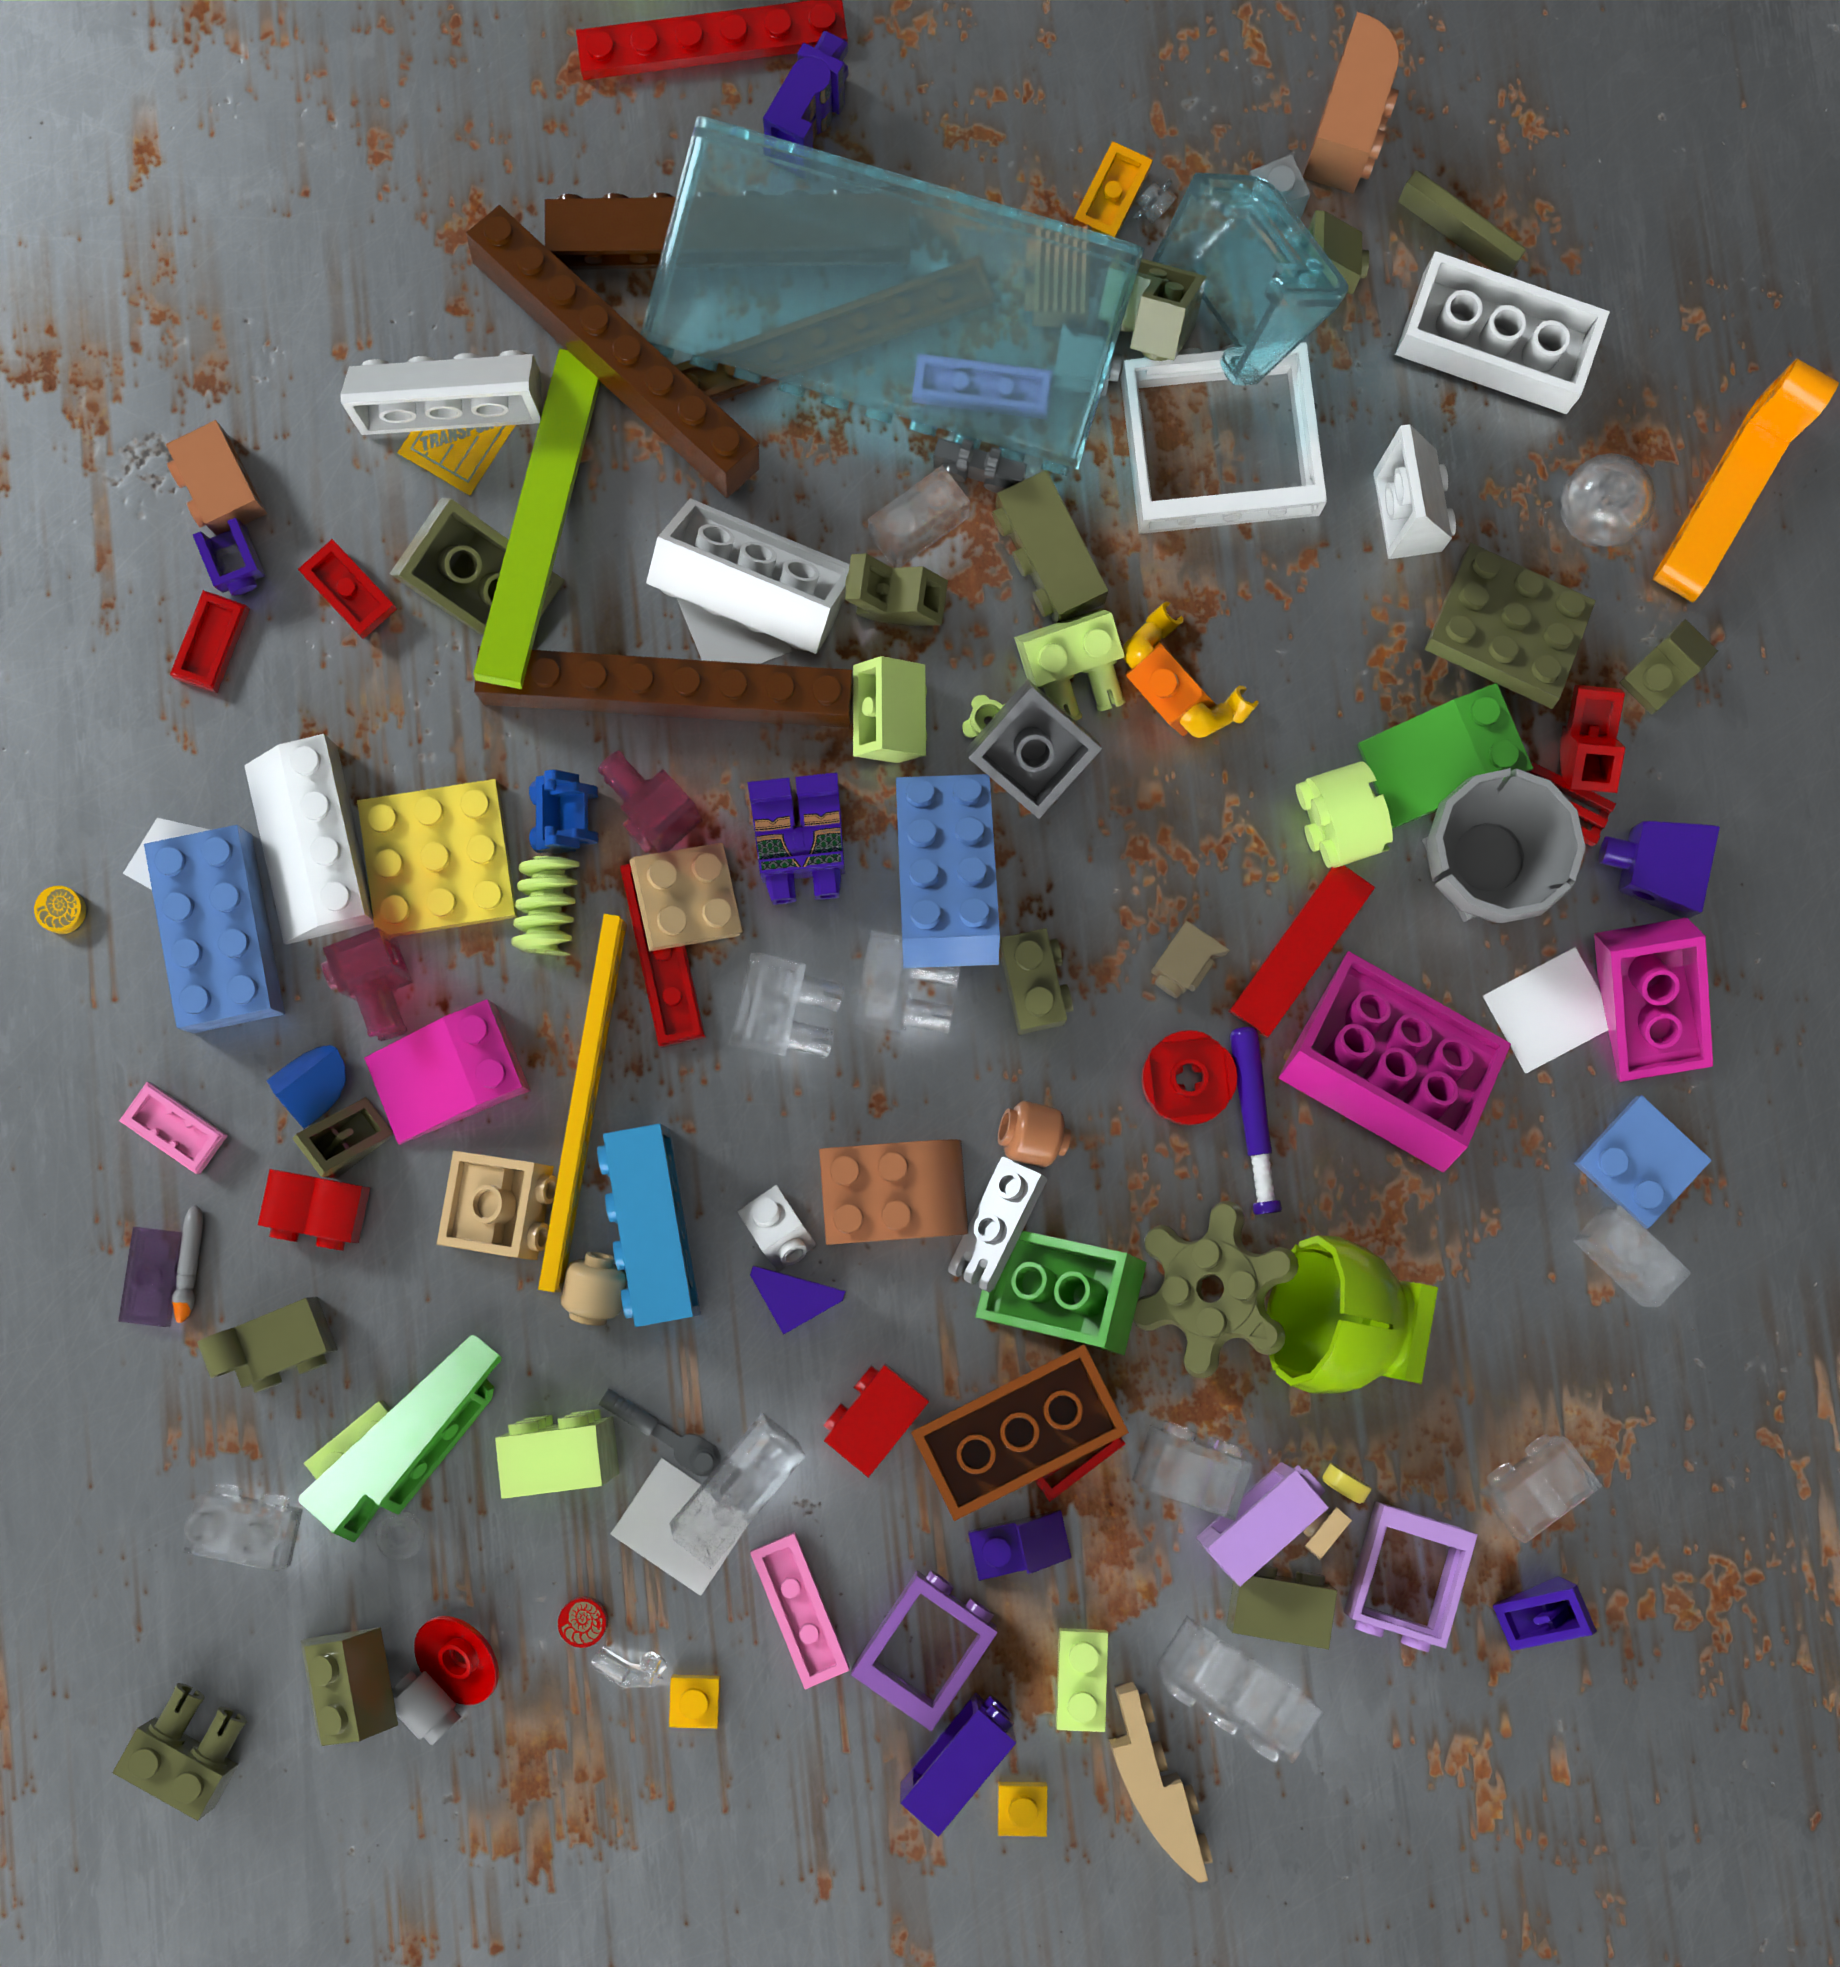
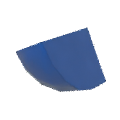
M331 1045L320 1046L291 1061L266 1081L279 1101L302 1128L305 1129L326 1113L340 1098L346 1081L345 1063L336 1047Z

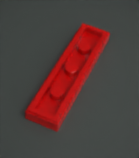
M630 864L621 865L622 879L658 1045L660 1048L704 1039L706 1035L686 945L649 952Z
M1345 865L1337 868L1331 867L1228 1012L1249 1027L1255 1028L1260 1035L1267 1039L1376 887Z

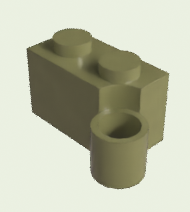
M318 1297L301 1299L234 1328L210 1335L197 1342L211 1379L235 1370L241 1388L252 1386L254 1393L282 1383L280 1374L297 1367L299 1374H303L326 1365L327 1361L324 1355L338 1350Z

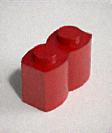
M270 1169L258 1226L271 1228L269 1234L271 1238L298 1242L299 1233L317 1237L315 1246L344 1251L346 1242L359 1243L370 1187Z

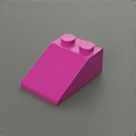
M1688 918L1594 933L1597 977L1618 1080L1623 1082L1713 1067L1706 936Z
M488 999L444 1016L364 1057L399 1145L531 1091L498 1007Z

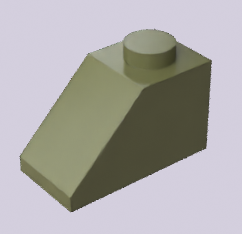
M1315 210L1300 249L1299 292L1353 294L1360 278L1367 277L1369 268V250H1362V232L1326 211Z

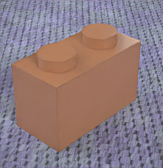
M216 420L166 444L173 458L172 461L167 463L169 471L180 488L187 487L193 500L186 504L193 519L200 528L206 525L217 536L231 530L227 522L228 520L237 518L246 525L267 514L229 435Z

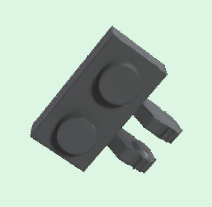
M938 438L933 454L934 468L940 469L942 476L959 482H965L966 478L984 482L983 486L986 489L995 493L1025 480L1026 463L1002 457V449L992 447L990 452L975 449L974 441L965 438L962 444Z

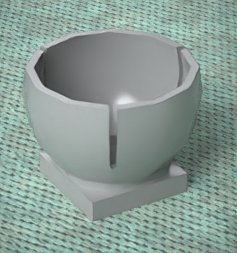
M1511 768L1467 778L1439 803L1430 833L1421 840L1427 852L1431 878L1435 882L1434 885L1456 907L1463 922L1479 917L1494 923H1506L1541 916L1565 896L1576 882L1586 848L1578 811L1550 780L1519 769L1511 770Z

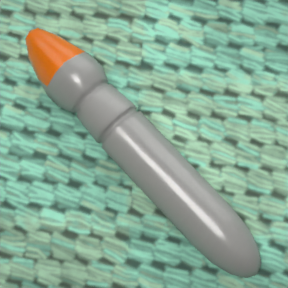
M196 1205L191 1207L185 1216L176 1275L177 1289L172 1294L174 1316L178 1323L184 1322L189 1317L195 1301L192 1289L196 1279L195 1275L197 1273L203 1228L202 1212Z

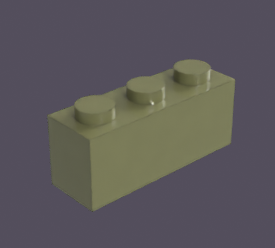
M1044 470L998 492L996 496V510L992 511L994 522L1003 537L1007 535L1011 537L1017 549L1012 552L1014 561L1023 577L1030 575L1037 589L1033 592V597L1042 616L1050 615L1055 624L1082 615L1105 604L1108 589L1048 471Z

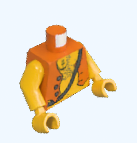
M1168 601L1164 602L1147 617L1146 623L1124 644L1123 652L1125 657L1123 659L1130 667L1125 672L1126 677L1165 721L1183 737L1190 733L1194 737L1202 738L1229 725L1232 721L1243 723L1259 702L1256 700L1254 703H1250L1242 697L1247 690L1244 686H1238L1224 703L1216 704L1160 641L1161 638L1167 637L1183 623L1182 616L1177 620L1169 616L1166 608L1171 603Z

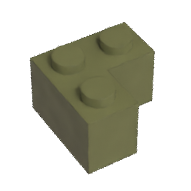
M1120 252L1108 268L1098 320L1110 323V326L1118 331L1133 332L1130 349L1141 351L1145 357L1151 360L1165 361L1169 359L1174 361L1195 329L1207 276Z

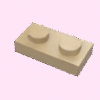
M1337 1507L1330 1515L1324 1512L1304 1530L1303 1533L1310 1538L1304 1547L1315 1557L1321 1559L1352 1520Z

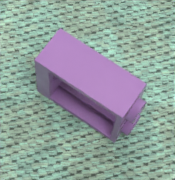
M1280 1462L1202 1531L1196 1539L1224 1572L1241 1587L1329 1508L1320 1498L1326 1491L1307 1469L1303 1470L1299 1465L1292 1468Z
M1375 1501L1344 1608V1613L1351 1619L1356 1620L1354 1628L1378 1637H1383L1384 1630L1401 1634L1402 1644L1425 1652H1429L1431 1644L1446 1649L1478 1534ZM1387 1527L1449 1546L1427 1626L1365 1606Z

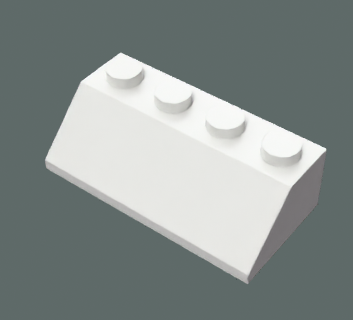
M519 350L504 351L500 353V356L481 357L473 353H462L450 360H435L432 357L417 356L410 358L405 363H389L381 359L367 360L361 366H349L340 394L342 406L361 435L540 423L542 415L539 367L533 354H527Z
M690 498L658 536L646 584L660 589L670 597L682 598L697 604L711 614L723 615L745 624L748 629L754 632L766 633L786 641L795 649L807 650L816 654L830 634L845 600V581L850 564Z
M320 734L279 744L244 765L284 944L287 945L373 924L369 885L337 745L325 734Z

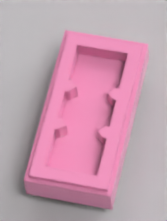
M146 1082L119 1120L183 1166L200 1175L228 1136L150 1082Z

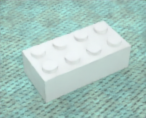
M1435 251L1423 273L1395 355L1567 414L1582 395L1610 311Z

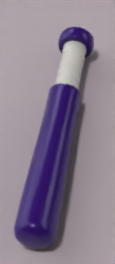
M1240 1027L1230 1033L1232 1058L1237 1070V1090L1247 1155L1251 1156V1163L1253 1165L1252 1169L1257 1203H1253L1254 1215L1277 1213L1282 1211V1205L1280 1200L1275 1199L1273 1178L1271 1176L1272 1170L1270 1169L1271 1163L1269 1159L1270 1154H1272L1259 1036L1257 1030L1253 1027Z

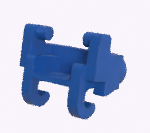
M546 770L543 776H537L536 780L529 787L530 799L536 806V826L531 829L529 835L533 850L537 853L576 852L580 845L599 843V833L588 830V799L598 797V787L580 783L579 774L560 770Z

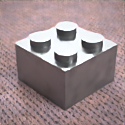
M1029 679L1025 681L966 748L968 758L1038 819L1042 817L1102 750L1096 738Z

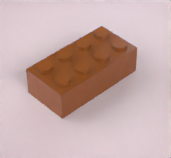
M1085 1344L911 1432L954 1521L1129 1433Z

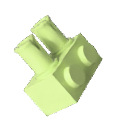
M1099 608L1014 637L1026 678L1037 687L1044 688L1045 694L1075 721L1082 718V713L1079 711L1070 681L1074 674L1080 672L1088 674L1097 704V711L1112 709L1111 704L1119 707L1126 703L1114 668L1117 660L1125 656L1112 612Z

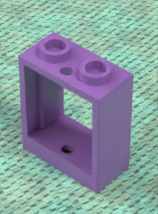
M917 1570L852 1666L851 1676L932 1732L998 1631L996 1625L991 1622L994 1614L985 1606L972 1598L969 1599L967 1604L963 1603L951 1594L954 1586L932 1570L925 1576ZM920 1593L978 1633L934 1701L876 1661Z

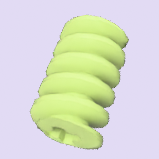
M532 857L533 860L524 861L519 864V871L531 878L517 883L518 891L530 897L521 898L515 902L516 909L527 915L518 917L513 921V926L526 934L513 937L511 944L524 952L551 956L571 955L558 949V944L572 941V935L561 931L560 925L574 922V917L562 912V907L576 904V899L563 893L564 888L578 885V880L565 875V871L580 867V862L562 857Z

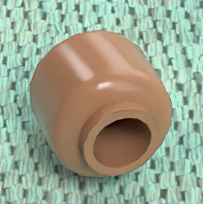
M1022 1101L1013 1109L1008 1108L1004 1112L997 1140L999 1145L1004 1146L1005 1155L1012 1161L1046 1168L1054 1162L1058 1155L1064 1156L1071 1140V1130L1065 1128L1064 1116L1058 1109L1030 1101Z

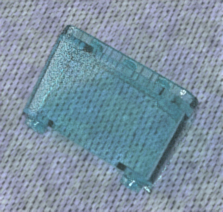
M1195 173L1152 261L1207 276L1202 299L1236 346L1227 348L1220 358V365L1227 379L1233 385L1240 386L1258 384L1340 306L1349 287L1344 277L1279 190L1267 180L1251 175Z

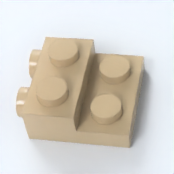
M453 1151L436 1245L514 1258L538 1260L539 1251L545 1250L549 1229L548 1224L544 1223L547 1204H551L554 1201L557 1178L552 1176L554 1166Z

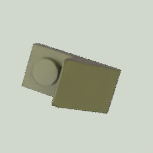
M1684 619L1619 683L1652 715L1688 680L1698 674L1718 650Z

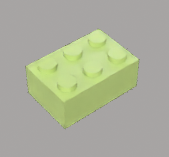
M600 1409L572 1412L570 1415L558 1418V1423L554 1424L553 1415L524 1418V1420L517 1421L515 1424H509V1432L495 1438L501 1499L600 1487L620 1474L614 1416L601 1418Z

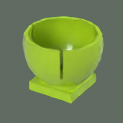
M1317 1235L1299 1241V1245L1295 1244L1291 1251L1298 1259V1272L1289 1282L1273 1286L1267 1303V1314L1282 1325L1286 1334L1285 1344L1282 1349L1275 1354L1269 1355L1272 1368L1276 1371L1275 1374L1290 1386L1309 1393L1340 1394L1362 1388L1380 1376L1422 1384L1438 1287L1398 1280L1382 1258L1367 1248L1338 1236Z

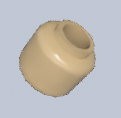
M587 1252L585 1259L574 1260L567 1265L561 1292V1305L570 1312L569 1318L585 1325L601 1326L607 1323V1319L614 1318L620 1314L622 1309L621 1290L626 1288L627 1277L624 1270H617L616 1265L613 1264V1256L601 1252Z

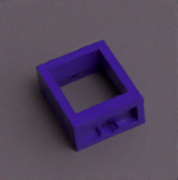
M975 1692L900 1782V1804L936 1836L939 1837L1016 1744L1013 1730L1014 1722L1010 1719L1012 1716L1011 1712L992 1695L984 1700Z

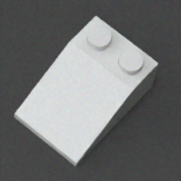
M1410 424L1401 425L1373 472L1388 559L1442 552L1456 533L1455 514L1452 508H1447L1444 492L1448 489L1446 466L1439 464L1437 450Z

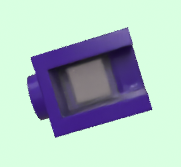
M233 518L227 521L231 530L209 538L200 531L193 534V538L213 586L222 593L229 591L231 596H238L257 588L255 580L266 575L250 539L248 527L237 518Z

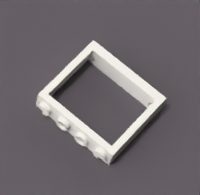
M1281 339L1269 342L1264 347L1248 348L1246 344H1231L1223 347L1221 351L1204 353L1199 348H1188L1181 350L1174 361L1169 359L1155 361L1145 356L1144 358L1124 360L1120 379L1139 534L1312 517L1321 514L1327 503L1307 342L1282 344ZM1288 374L1302 486L1152 501L1138 388Z

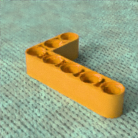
M1797 358L1759 396L1663 557L1652 580L1692 603L1700 596L1789 443L1821 414L1839 385L1837 380Z

